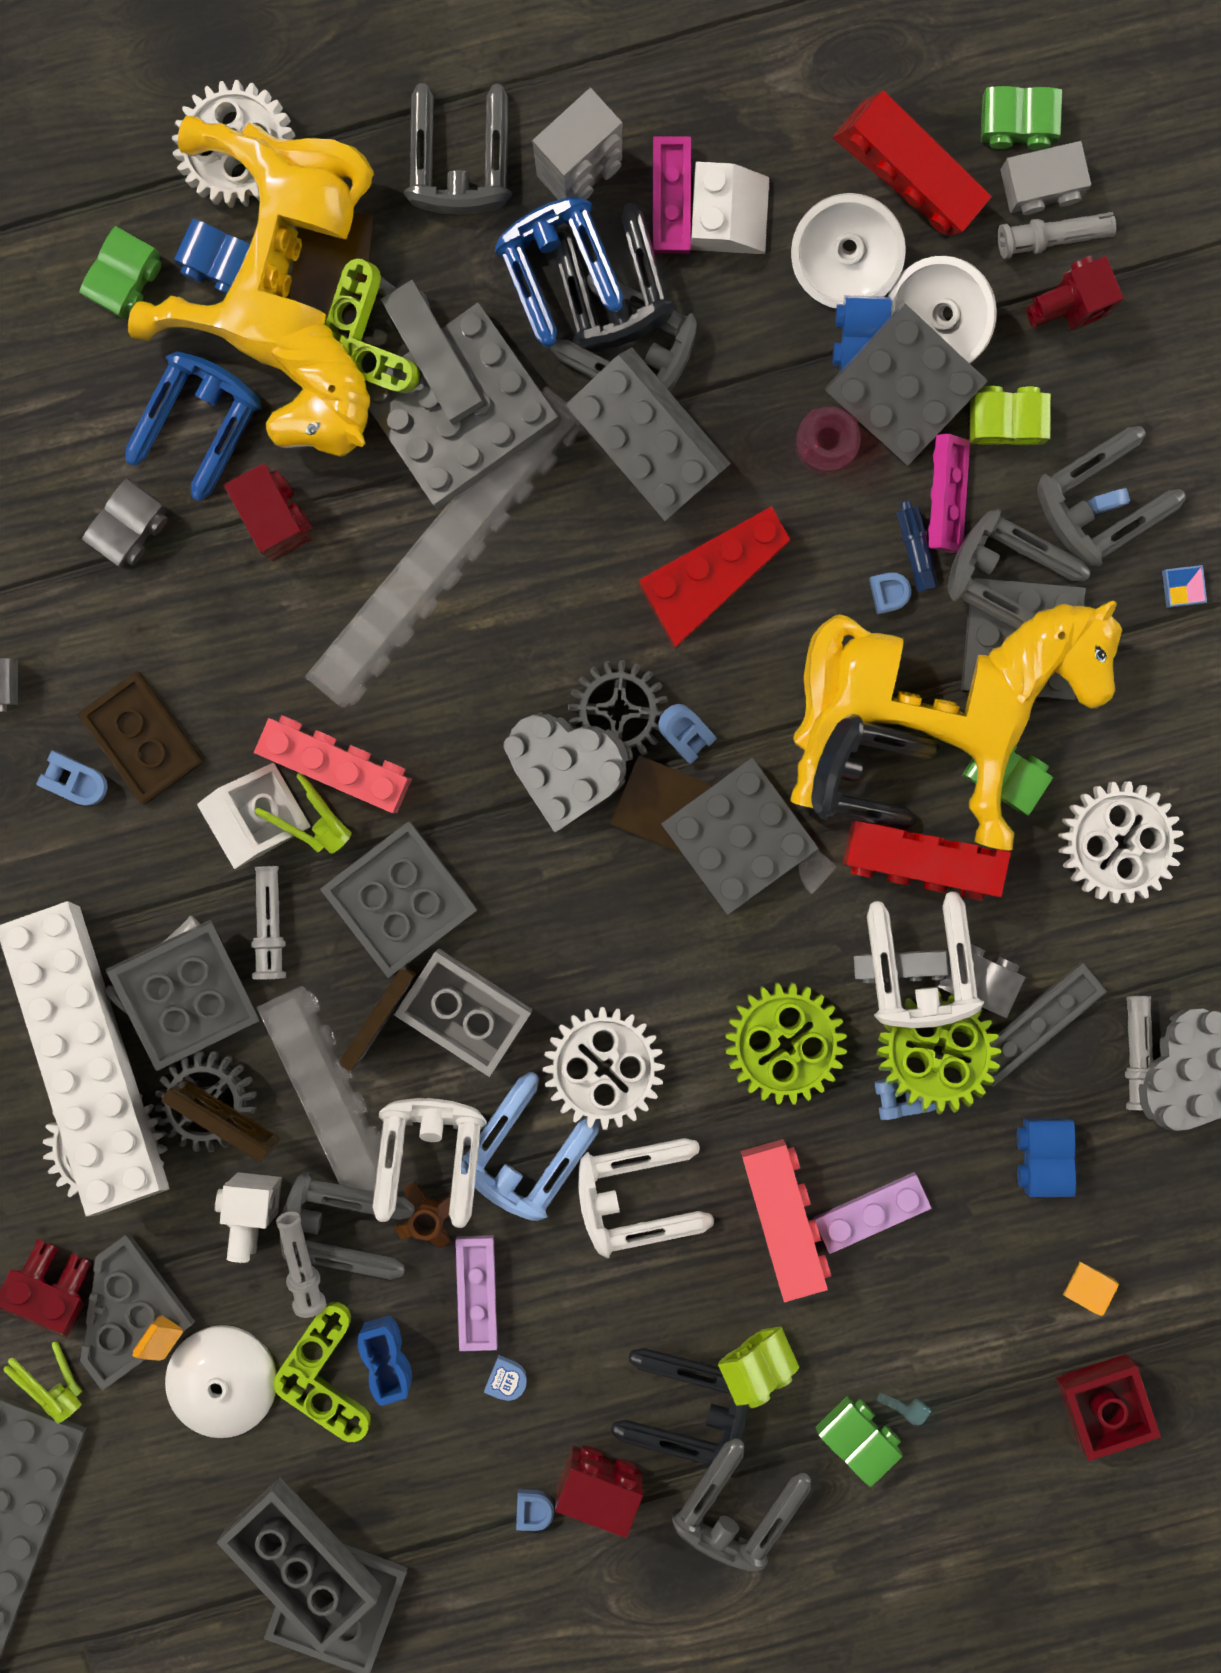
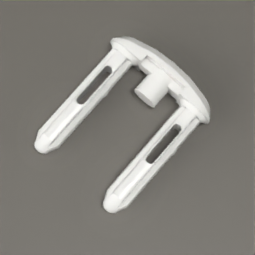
M958 892L947 893L942 906L955 1001L948 1005H940L938 987L915 990L916 1009L907 1010L902 1008L890 914L882 902L875 901L870 904L867 922L879 1010L874 1016L880 1023L908 1028L935 1027L968 1018L978 1013L983 1006L984 1001H981L977 996L966 906ZM958 943H961L963 948L967 978L965 983H961L956 947ZM883 952L887 954L891 991L888 993L884 989L880 958Z
M414 1098L389 1103L379 1112V1118L383 1120V1129L372 1206L376 1219L380 1222L388 1221L396 1208L405 1126H412L413 1122L421 1123L420 1139L427 1142H438L442 1139L443 1124L453 1125V1129H458L449 1215L455 1227L463 1228L472 1216L480 1129L487 1125L485 1118L477 1109L471 1106L448 1100ZM395 1139L392 1167L387 1169L389 1141ZM470 1145L468 1173L461 1174L464 1146Z
M682 1138L594 1157L587 1152L580 1159L578 1190L581 1211L588 1234L600 1255L610 1258L609 1256L613 1251L700 1234L713 1226L714 1218L710 1213L696 1211L608 1230L603 1226L602 1216L620 1212L616 1191L598 1194L596 1191L595 1182L598 1178L690 1160L699 1153L700 1146L697 1141ZM645 1155L650 1156L645 1160L616 1166L611 1165L612 1162ZM661 1228L664 1229L662 1232H657L633 1238H626V1236L632 1234H637Z

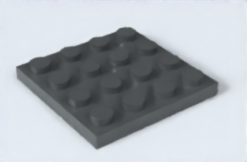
M478 302L441 329L485 406L452 425L421 370L418 386L412 392L406 394L389 390L369 381L366 382V390L370 395L369 410L437 510L561 422ZM410 351L402 356L416 363ZM388 366L386 374L405 381L407 373Z

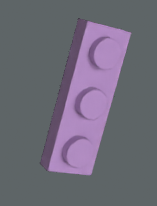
M913 1172L813 1217V1219H815L829 1254L932 1208L916 1173Z
M494 1235L457 1236L456 1267L459 1351L497 1350Z

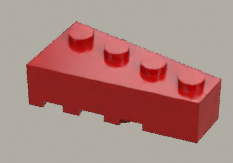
M884 90L860 103L832 137V139L899 193L911 206L917 208L928 217L930 224L944 235L952 236L963 232L992 197Z
M772 506L639 580V587L674 650L788 544L790 538Z
M851 821L843 864L852 866L851 874L872 878L874 871L887 873V881L909 886L910 879L925 881L924 889L946 893L947 886L962 889L961 897L983 901L984 894L1002 897L1011 852L982 848L978 845L948 841L939 837L910 833L904 830L860 821Z

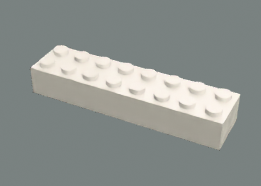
M67 901L0 925V943L85 1215H99L169 1190L167 1178L109 997L105 992L106 987L80 906Z

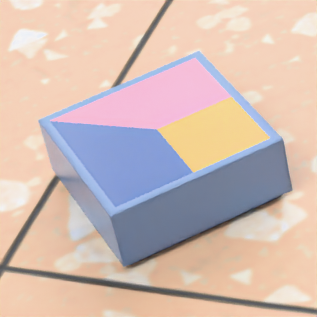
M1203 565L1162 571L1166 608L1204 604L1207 602Z

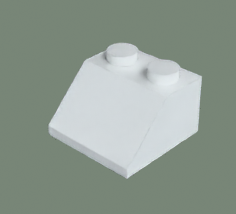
M696 162L690 250L765 254L769 177L736 164Z
M274 763L219 787L197 804L234 869L264 855L295 837L255 813L256 808H262L302 831L311 827Z

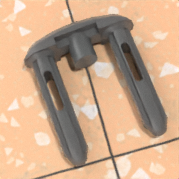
M419 83L416 85L411 95L410 187L404 190L406 198L412 205L420 209L440 214H479L504 207L513 195L507 189L508 96L504 87L501 84H494L486 96L485 187H478V190H470V174L462 170H453L447 173V190H437L436 186H432L434 96L427 84ZM420 138H424V168L422 170H419ZM498 138L500 139L499 169L495 171L493 170L494 139Z
M589 274L586 277L587 287L594 295L599 297L592 277ZM618 282L623 299L630 301L633 315L638 313L637 310L641 307L632 302L645 306L642 293ZM673 310L669 320L658 327L675 336L676 341L671 351L654 342L644 361L647 365L659 370L657 378L669 392L682 375L691 355L697 330V321L693 313L684 316ZM556 339L555 344L550 346V350L557 360L591 378L600 373L597 368L604 369L610 363L608 360L581 348L569 340Z
M1141 426L1125 428L1088 453L1075 459V461L1051 476L1043 474L1040 477L1037 487L1038 497L1048 522L1063 545L1075 557L1084 561L1087 566H1102V558L1178 511L1186 499L1185 492L1181 489L1167 490L1092 539L1089 535L1085 536L1081 530V527L1095 519L1089 504L1082 500L1073 507L1067 508L1064 503L1066 499L1063 494L1140 446L1146 436L1145 429ZM1094 457L1099 458L1100 462L1076 478L1071 477L1070 473ZM1134 520L1139 521L1140 525L1115 542L1111 540L1112 534Z
M1000 509L990 510L969 532L958 549L951 567L947 589L953 602L962 599L986 612L988 615L1018 629L1024 622L1032 619L1036 613L971 578L974 568L989 575L999 560V554L984 547L988 537L1001 542L1071 581L1084 582L1088 580L1091 572L1084 561L1001 517Z
M305 1172L295 1179L283 1208V1213L290 1211L299 1213L303 1232L318 1235L322 1221V1212L304 1209L306 1201L375 1215L372 1208L374 1192L313 1180L310 1174ZM397 1196L396 1208L390 1218L398 1220L410 1218L415 1212V1206L405 1198ZM280 1236V1244H281L282 1256H283V1258L286 1260V1256H285V1254H284V1248H283V1244H282V1240H281V1236ZM305 1240L311 1264L388 1280L401 1278L405 1273V1266L392 1257ZM293 1242L292 1244L296 1255L298 1254V1249L296 1242Z
M734 1438L723 1445L683 1508H677L673 1511L672 1521L677 1534L706 1556L741 1570L759 1571L767 1566L768 1560L766 1555L809 1494L811 1478L806 1473H799L791 1477L749 1541L740 1536L737 1541L734 1540L739 1531V1526L728 1516H721L713 1528L703 1524V1517L715 1502L717 1496L744 1456L745 1446L743 1441ZM712 1484V1486L710 1487V1489L708 1490V1492H707L706 1495L704 1496L703 1500L700 1501L701 1498L703 1497V1495L705 1494V1492L707 1491V1489L709 1488V1486Z

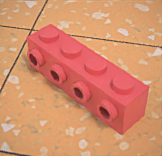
M281 715L279 721L268 718L254 750L255 754L388 812L398 813L412 780L403 775L405 768L386 760L382 766L369 761L370 753L350 745L348 751L334 745L337 740L336 738L318 730L315 731L313 736L300 731L302 723Z
M784 1139L741 1151L784 1302L828 1290L825 1278L831 1277L827 1259L825 1255L818 1256L814 1244L821 1241L815 1219H807L804 1209L805 1206L811 1205L805 1183L797 1184L794 1170L800 1169L795 1148L787 1149Z

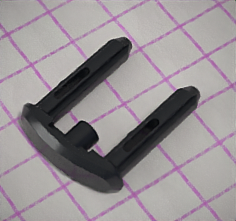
M628 203L623 207L621 220L645 307L638 309V313L633 315L630 301L623 299L622 308L619 311L611 312L609 310L612 323L601 327L597 323L591 295L589 294L574 239L566 231L558 232L561 245L554 252L577 331L573 341L581 348L599 350L633 342L666 323L674 310V302L667 300L660 269L657 265L643 212L634 203ZM643 256H645L646 263H647L648 270H649V274H650V277H651V281H652V285H651V286H650L649 279H648L647 272H646V268H645V265H644ZM575 284H576V286H577V290H578L579 297H580V300H581V304H582V308H583V313H582L581 306H580V303H579V299H578V296H577Z
M857 714L847 715L835 726L825 744L817 765L811 795L812 806L816 814L824 820L830 819L832 816H838L899 829L912 827L916 823V815L909 808L843 795V792L838 790L840 781L843 779L855 782L860 778L862 774L861 761L849 757L851 752H857L859 744L923 759L937 757L941 753V745L932 737L866 723ZM875 735H881L894 739L890 742L881 739H876L874 737ZM850 807H858V808L868 809V811H867V812H863V811L853 810V809H849V808H850Z
M647 1348L635 1349L629 1353V1362L638 1370L730 1394L731 1401L729 1408L710 1404L706 1426L723 1430L721 1439L717 1443L627 1419L616 1421L611 1426V1433L618 1440L707 1465L712 1464L726 1442L734 1438L741 1440L745 1428L748 1404L736 1406L719 1367ZM679 1368L714 1376L716 1378H709L702 1375L679 1370ZM662 1440L668 1441V1442H672V1443H675V1444H679V1445H683V1446H687V1447H691V1448H694V1449H697V1450H693V1449L681 1447V1446H678V1445L666 1443V1442H663Z

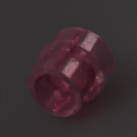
M831 406L811 410L802 420L795 436V449L802 464L809 470L819 474H834L845 469L853 461L860 447L861 434L856 417L851 416L843 409ZM822 432L833 433L837 438V447L831 450L822 448L818 443V435Z

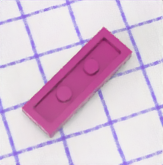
M653 137L654 254H690L691 137Z
M951 434L936 435V447L933 453L934 476L931 489V519L928 536L929 548L948 553H957L964 541L970 440Z

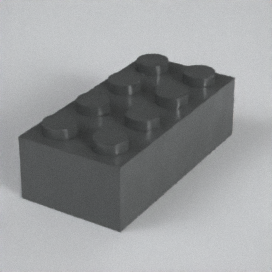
M633 348L616 356L566 404L569 410L664 521L677 512L730 465V462Z
M281 1477L224 1529L217 1541V1544L320 1654L326 1651L377 1603L382 1585Z

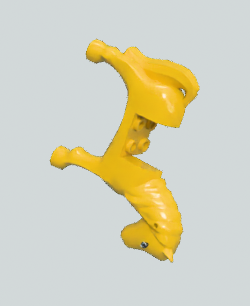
M185 116L178 132L180 152L196 156L212 150L231 156L241 162L254 177L258 186L260 197L258 222L243 263L222 302L205 306L194 304L182 297L175 296L168 297L156 306L152 303L138 301L131 309L128 320V333L130 337L148 341L163 330L178 327L198 329L223 337L239 351L260 363L282 370L303 388L292 402L272 412L266 422L267 433L275 445L283 448L313 446L319 451L340 457L347 455L356 446L363 447L365 444L363 431L367 424L368 408L370 406V395L366 390L364 375L358 370L355 361L350 357L343 345L333 338L332 330L324 325L326 314L286 297L290 292L292 282L291 276L288 275L292 260L296 261L299 258L302 247L301 239L297 238L298 231L291 225L347 239L352 223L354 206L372 184L373 169L366 157L355 147L332 139H279L250 122L242 132H238L223 123H206L199 117ZM344 178H349L352 180L351 189H349V186L343 180Z
M1110 601L1097 609L1059 604L1052 609L1037 612L1032 619L1024 622L1016 631L1006 637L1000 647L993 648L989 655H978L964 713L959 711L960 706H957V703L947 700L935 699L934 705L921 703L922 698H920V695L905 691H898L897 697H893L902 654L903 638L888 634L870 633L848 616L840 614L833 616L814 633L807 653L804 672L806 711L802 724L793 737L795 744L804 749L805 752L798 763L797 783L792 791L790 801L801 806L813 808L811 802L813 781L825 744L840 720L847 715L857 714L866 723L898 724L922 731L964 750L973 757L977 765L978 774L974 793L969 800V809L980 824L976 831L974 842L1000 850H1012L1014 832L1003 819L1000 807L1002 784L1010 754L1026 727L1037 695L1055 672L1069 682L1078 701L1090 709L1098 708L1113 698L1115 692L1113 658L1116 655L1122 633L1120 624L1112 617L1117 603ZM847 635L853 636L854 639H851L843 647L842 641Z

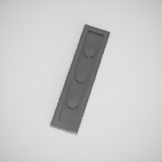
M411 280L380 299L451 424L454 425L485 406L415 282Z
M1080 962L995 1033L999 1037L994 1043L990 1044V1047L1000 1049L1001 1053L998 1057L991 1058L990 1060L999 1064L1000 1067L997 1072H987L994 1078L991 1087L999 1083L1107 992L1084 963Z

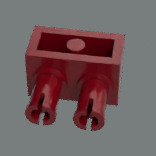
M1092 256L1078 260L1070 266L1072 270L1062 275L1063 280L1056 289L1033 299L1034 304L1026 308V314L1031 326L1035 328L1064 316L1068 321L1071 331H1074L1105 318L1124 299L1107 256L1095 261Z
M37 1239L23 1270L18 1269V1271L10 1269L0 1289V1310L67 1339L84 1306V1303L79 1298L80 1295L77 1293L93 1263L84 1258L81 1260L79 1256L71 1254L57 1285L52 1284L50 1286L45 1283L46 1281L43 1277L59 1249Z

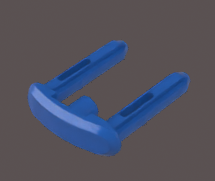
M581 197L563 198L531 211L504 231L495 247L496 255L503 257L513 280V285L517 290L534 335L545 347L555 344L557 329L524 249L532 245L531 241L536 239L540 252L549 253L556 250L561 245L556 227L564 223L571 226L602 304L611 312H617L622 308V291L589 213L593 208L592 203ZM586 233H588L594 251L597 255L596 262L585 238ZM520 269H522L526 282L529 286L531 296H529L528 291L520 274Z
M174 352L165 357L168 361V366L125 447V460L129 465L136 466L146 459L188 376L194 374L202 378L203 380L195 393L196 397L213 406L216 405L223 390L234 397V402L191 483L192 498L196 501H203L212 494L254 411L262 410L261 399L252 389L221 366L197 356ZM171 385V387H170V389H169V391H168V393H167V395H166V397H165V399H164V401H163V403H162L160 409L158 410V412H157V414H156V416H155V418H154V415H155V413H156V411H157V409H158L160 403L162 402V400H163V398H164V396H165V394H166V392H167L169 386ZM237 420V423H236V425H235V427H234V429H233V431H232V433H231V435H230V437H229L227 443L225 444V446H224V448H223L221 454H219V451H220L222 445L224 444V442H225V440H226V438H227V436H228V434H229V432H230V430H231V428H232L234 422Z

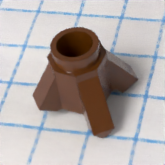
M417 1181L404 1187L408 1201L415 1206V1212L409 1219L394 1227L400 1239L414 1237L430 1241L439 1249L451 1243L447 1231L443 1228L444 1220L449 1216L451 1195L440 1201L427 1198Z

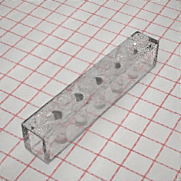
M302 985L258 1006L257 1009L339 1184L374 1192L381 1135L375 1125L369 1126L364 1116V1113L367 1112V1106L360 1092L354 1093L348 1079L352 1078L351 1072L339 1065L341 1058H337L332 1047L336 1044L334 1035L327 1024L322 1026L316 1012L320 1011V1006L314 993L311 990L306 992ZM391 1159L387 1160V1169L392 1167L393 1162Z

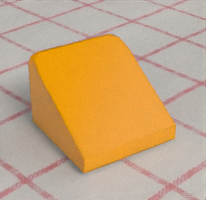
M1079 1262L1063 1295L1102 1317L1119 1283L1114 1278Z
M158 1316L133 1350V1356L138 1359L157 1361L165 1359L182 1335V1328L165 1316Z

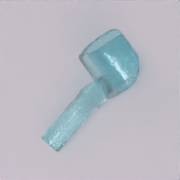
M879 1393L876 1400L897 1410L914 1425L923 1424L930 1415V1408L917 1398L914 1399L909 1407L903 1402L883 1393Z

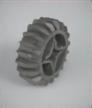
M620 660L618 663L619 672H612L611 664L607 661L604 662L606 674L600 676L598 670L592 667L590 672L595 679L590 683L583 676L579 678V683L586 690L584 693L576 689L572 690L571 695L581 699L580 705L569 704L568 710L579 712L580 717L570 719L569 724L571 726L582 724V726L590 725L587 714L605 717L611 724V731L622 741L623 727L627 721L631 719H649L647 726L637 737L623 742L628 753V761L633 759L631 748L636 746L639 753L645 755L647 750L642 744L645 739L654 746L658 743V740L651 735L653 729L660 732L659 724L656 723V720L661 717L665 710L658 711L657 705L667 703L668 698L667 696L655 698L654 693L662 689V684L658 682L651 687L647 685V682L653 676L652 672H646L642 679L637 677L640 669L639 664L635 663L631 673L624 672L626 667L625 661ZM615 681L614 694L608 702L588 703L597 688L607 682ZM626 682L634 684L645 694L650 708L635 706L628 702L625 694ZM618 692H621V702L625 703L623 708L628 706L629 711H636L638 713L623 715L621 721H619V730L616 731V721L612 720L613 715L609 716L607 711H599V709L614 707L615 701L618 700Z
M197 1051L194 1061L190 1056L181 1059L182 1067L176 1063L168 1067L172 1076L163 1075L160 1078V1082L168 1089L186 1079L209 1094L217 1089L214 1097L222 1102L223 1094L230 1087L234 1098L235 1110L244 1115L253 1114L257 1109L255 1105L246 1103V1100L254 1099L257 1096L256 1091H245V1086L253 1082L252 1077L249 1076L241 1080L238 1074L243 1072L245 1067L240 1064L233 1070L229 1068L233 1060L229 1055L222 1060L221 1064L218 1063V1051H212L208 1061L203 1051ZM208 1072L219 1076L221 1079L216 1084L209 1086L203 1084L199 1079L195 1081L190 1074ZM161 1088L156 1090L155 1096L163 1099L168 1089ZM162 1102L155 1106L156 1112L165 1111L167 1115L159 1120V1125L165 1126L170 1122L173 1126V1129L167 1133V1136L172 1138L178 1133L182 1135L179 1141L181 1147H185L190 1140H193L192 1147L193 1151L196 1152L202 1149L204 1141L209 1152H214L217 1149V1140L223 1148L231 1145L212 1132L195 1127L191 1124L193 1122L191 1119Z

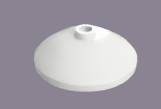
M837 194L815 204L801 219L792 241V266L804 290L818 302L832 308H836L837 304H843L844 295L885 296L896 284L902 272L906 252L905 238L897 218L881 202L862 194ZM847 240H853L857 248L854 251H847L844 249L843 243Z
M934 256L922 259L909 266L900 274L896 284L888 294V297L892 299L891 315L905 302L969 363L973 362L990 342L996 324L997 310L995 297L985 276L967 261L951 256ZM946 306L950 307L953 311V316L949 321L943 317V310Z
M219 1325L207 1327L186 1338L172 1355L165 1377L167 1398L176 1416L193 1431L214 1438L237 1436L255 1427L271 1408L276 1395L274 1389V1379L277 1374L276 1366L266 1346L251 1333L233 1326ZM211 1384H219L222 1387V1393H213L210 1388Z

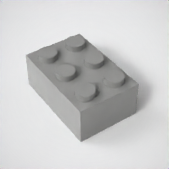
M591 87L532 140L537 177L558 200L567 197H581L587 200L594 191L592 186L602 177L605 180L611 178L622 165L620 163L622 160V122Z
M438 949L394 1015L490 1077L533 1009L441 949Z

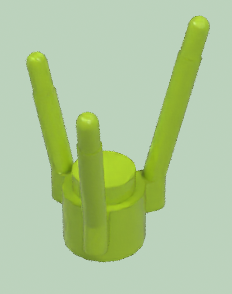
M301 773L297 774V778L307 791V798L322 816L312 828V831L315 833L314 837L262 808L255 809L257 815L308 843L317 853L323 848L331 854L335 853L349 840L352 834L333 814L305 775Z
M55 1341L52 1343V1348L67 1387L64 1388L59 1383L47 1392L14 1358L8 1360L10 1366H5L4 1372L38 1402L49 1416L51 1415L54 1421L59 1424L81 1406V1402L76 1396L82 1390L73 1378L59 1343Z

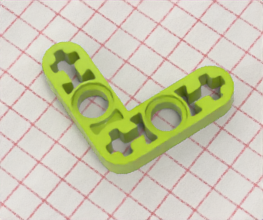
M363 259L351 260L342 271L325 325L332 330L333 338L343 345L347 353L355 361L358 370L364 375L366 381L399 393L406 394L412 392L418 386L421 376L416 363L361 341L380 286L381 276L378 268L372 263ZM357 273L367 275L365 283L356 280ZM350 291L361 295V300L349 296ZM353 304L356 307L357 315L354 322L346 325L342 320V312L347 305ZM338 329L350 332L349 337L338 334ZM372 352L376 356V367L372 372L366 374L362 369V359L367 353ZM388 366L407 373L405 381L386 374Z
M330 1302L326 1304L325 1309L320 1314L316 1315L279 1369L274 1379V1389L283 1400L342 1440L357 1442L366 1435L370 1426L368 1411L317 1375L351 1323L349 1309L340 1302ZM336 1312L341 1316L339 1323L343 1326H333L328 1336L325 1337L323 1334H320L328 1322V1318L324 1315L332 1316ZM309 1341L317 1342L322 1347V1357L317 1360L307 1359L302 1352L303 1345ZM293 1373L299 1377L297 1384L305 1390L309 1383L314 1386L309 1391L305 1401L300 1398L304 1390L295 1385L288 1389L285 1386L287 1380L283 1375L290 1377ZM318 1393L329 1395L332 1399V1408L325 1412L317 1410L312 1403L313 1396ZM339 1404L344 1406L341 1412L343 1416L348 1419H352L354 1415L360 1418L358 1425L361 1429L354 1427L352 1431L346 1428L348 1421L338 1415L336 1422L331 1419L335 1415Z

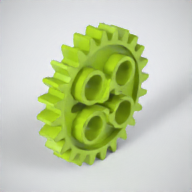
M792 982L787 992H783L781 985L775 983L773 994H769L762 986L760 987L762 998L757 1000L754 996L748 994L747 997L751 1006L747 1009L744 1006L737 1005L736 1008L742 1015L741 1019H729V1022L737 1028L736 1032L725 1033L727 1039L735 1042V1045L725 1049L726 1054L737 1056L736 1059L729 1063L731 1069L742 1068V1071L737 1076L738 1082L750 1079L751 1081L747 1088L748 1092L752 1093L758 1087L762 1088L761 1099L764 1101L769 1097L770 1093H774L777 1104H781L784 1095H788L792 1104H796L797 1094L801 1092L809 1101L811 1100V1088L815 1087L823 1093L824 1087L821 1081L824 1078L831 1082L835 1081L834 1076L829 1072L831 1067L842 1069L843 1067L835 1059L836 1055L847 1053L845 1048L837 1045V1042L847 1038V1035L843 1032L835 1031V1028L840 1026L843 1021L841 1018L830 1019L829 1016L833 1013L835 1007L831 1004L821 1008L824 996L819 994L811 1000V988L808 986L803 989L801 994H797L796 984ZM789 1007L797 1009L799 1018L795 1025L786 1027L780 1024L779 1016L783 1009ZM807 1022L813 1023V1026L808 1031L801 1033L791 1041L792 1050L787 1052L785 1048H781L765 1064H759L760 1058L780 1046L778 1040L780 1036L784 1035L786 1038H791ZM759 1030L767 1032L770 1040L766 1047L755 1049L750 1046L749 1039L754 1032ZM810 1037H816L821 1040V1050L814 1056H808L802 1052L804 1041ZM780 1060H786L792 1064L790 1075L782 1079L776 1078L772 1074L773 1066Z
M938 991L940 1005L952 1004L955 1001L954 994L949 996L947 1002L942 1001L941 994ZM910 998L906 999L904 1003L905 1009L917 1008V1005ZM982 1009L968 1018L932 1027L934 1035L931 1037L920 1036L915 1028L883 1025L891 1033H880L878 1038L879 1041L887 1045L877 1050L878 1056L887 1058L886 1061L880 1064L879 1070L891 1071L885 1083L889 1085L897 1082L899 1087L895 1093L896 1097L906 1092L910 1095L907 1103L908 1106L913 1105L918 1099L922 1101V1112H926L930 1104H935L937 1113L942 1114L945 1104H949L951 1110L955 1113L959 1110V1100L967 1107H970L974 1103L971 1093L980 1098L984 1096L986 1092L981 1084L991 1086L994 1082V1078L987 1072H997L1000 1067L999 1064L990 1059L998 1057L1001 1050L990 1047V1044L994 1043L999 1036L998 1034L986 1033L992 1021L987 1020L980 1023L978 1017ZM955 1032L966 1034L969 1037L970 1046H957L953 1042L952 1034ZM906 1042H912L921 1048H909L906 1046ZM936 1045L942 1047V1053L944 1054L942 1059L935 1058V1051L933 1049ZM912 1057L921 1059L925 1065V1071L922 1073L912 1072L906 1064L907 1059ZM957 1057H968L971 1059V1063H965L964 1060ZM948 1067L957 1069L961 1073L962 1081L959 1083L949 1082L943 1074L944 1069Z

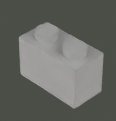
M1081 141L1009 157L1000 169L1010 213L1022 211L1023 215H1031L1044 210V205L1057 202L1060 207L1073 205L1082 200L1081 197L1084 196L1091 186Z

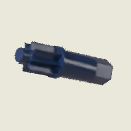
M911 500L900 503L902 511L896 512L903 536L901 539L905 543L917 590L920 592L938 587L940 585L926 537L928 533L924 529L919 507H912Z

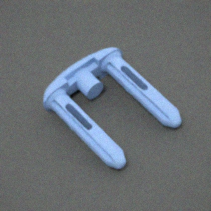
M528 1072L518 1078L480 1133L475 1188L492 1203L504 1210L528 1220L539 1221L548 1217L546 1208L598 1134L600 1119H596L591 1128H587V1117L581 1119L550 1165L545 1169L528 1197L524 1198L522 1195H518L514 1192V1189L523 1177L521 1173L508 1164H504L494 1178L484 1170V1167L537 1091L539 1077L534 1072ZM503 1115L507 1116L508 1120L490 1146L484 1148L482 1144ZM470 1149L466 1155H463L461 1171L463 1174L468 1173ZM564 1158H568L569 1162L549 1190H545L544 1186Z

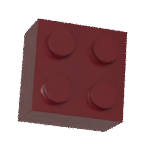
M263 463L224 484L259 552L272 562L312 541L307 533L308 530L312 529V526L302 508L299 509L296 503H291L289 498L294 496V492L285 476H282L278 469L272 471Z
M1127 1354L1056 1377L1078 1446L1088 1461L1161 1438L1138 1367Z
M573 1445L557 1486L555 1512L627 1538L643 1497L642 1471L637 1470V1465L628 1460L619 1458L617 1461H613L603 1457V1453L594 1447L583 1445L582 1448Z

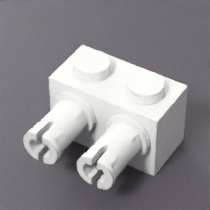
M237 1173L225 1183L223 1189H218L215 1211L221 1212L220 1224H227L230 1227L228 1261L248 1262L250 1254L256 1253L259 1228L265 1229L278 1214L282 1177Z

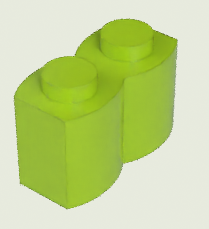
M1000 386L982 387L980 392L970 399V443L982 445L1045 444L1050 440L1051 394L1040 393V388L1033 386L1018 388L1017 393L1003 392V387Z
M781 1326L762 1329L755 1333L741 1347L727 1354L718 1363L736 1406L748 1404L750 1408H755L770 1400L769 1394L775 1389H780L792 1382L791 1376L799 1369V1365Z

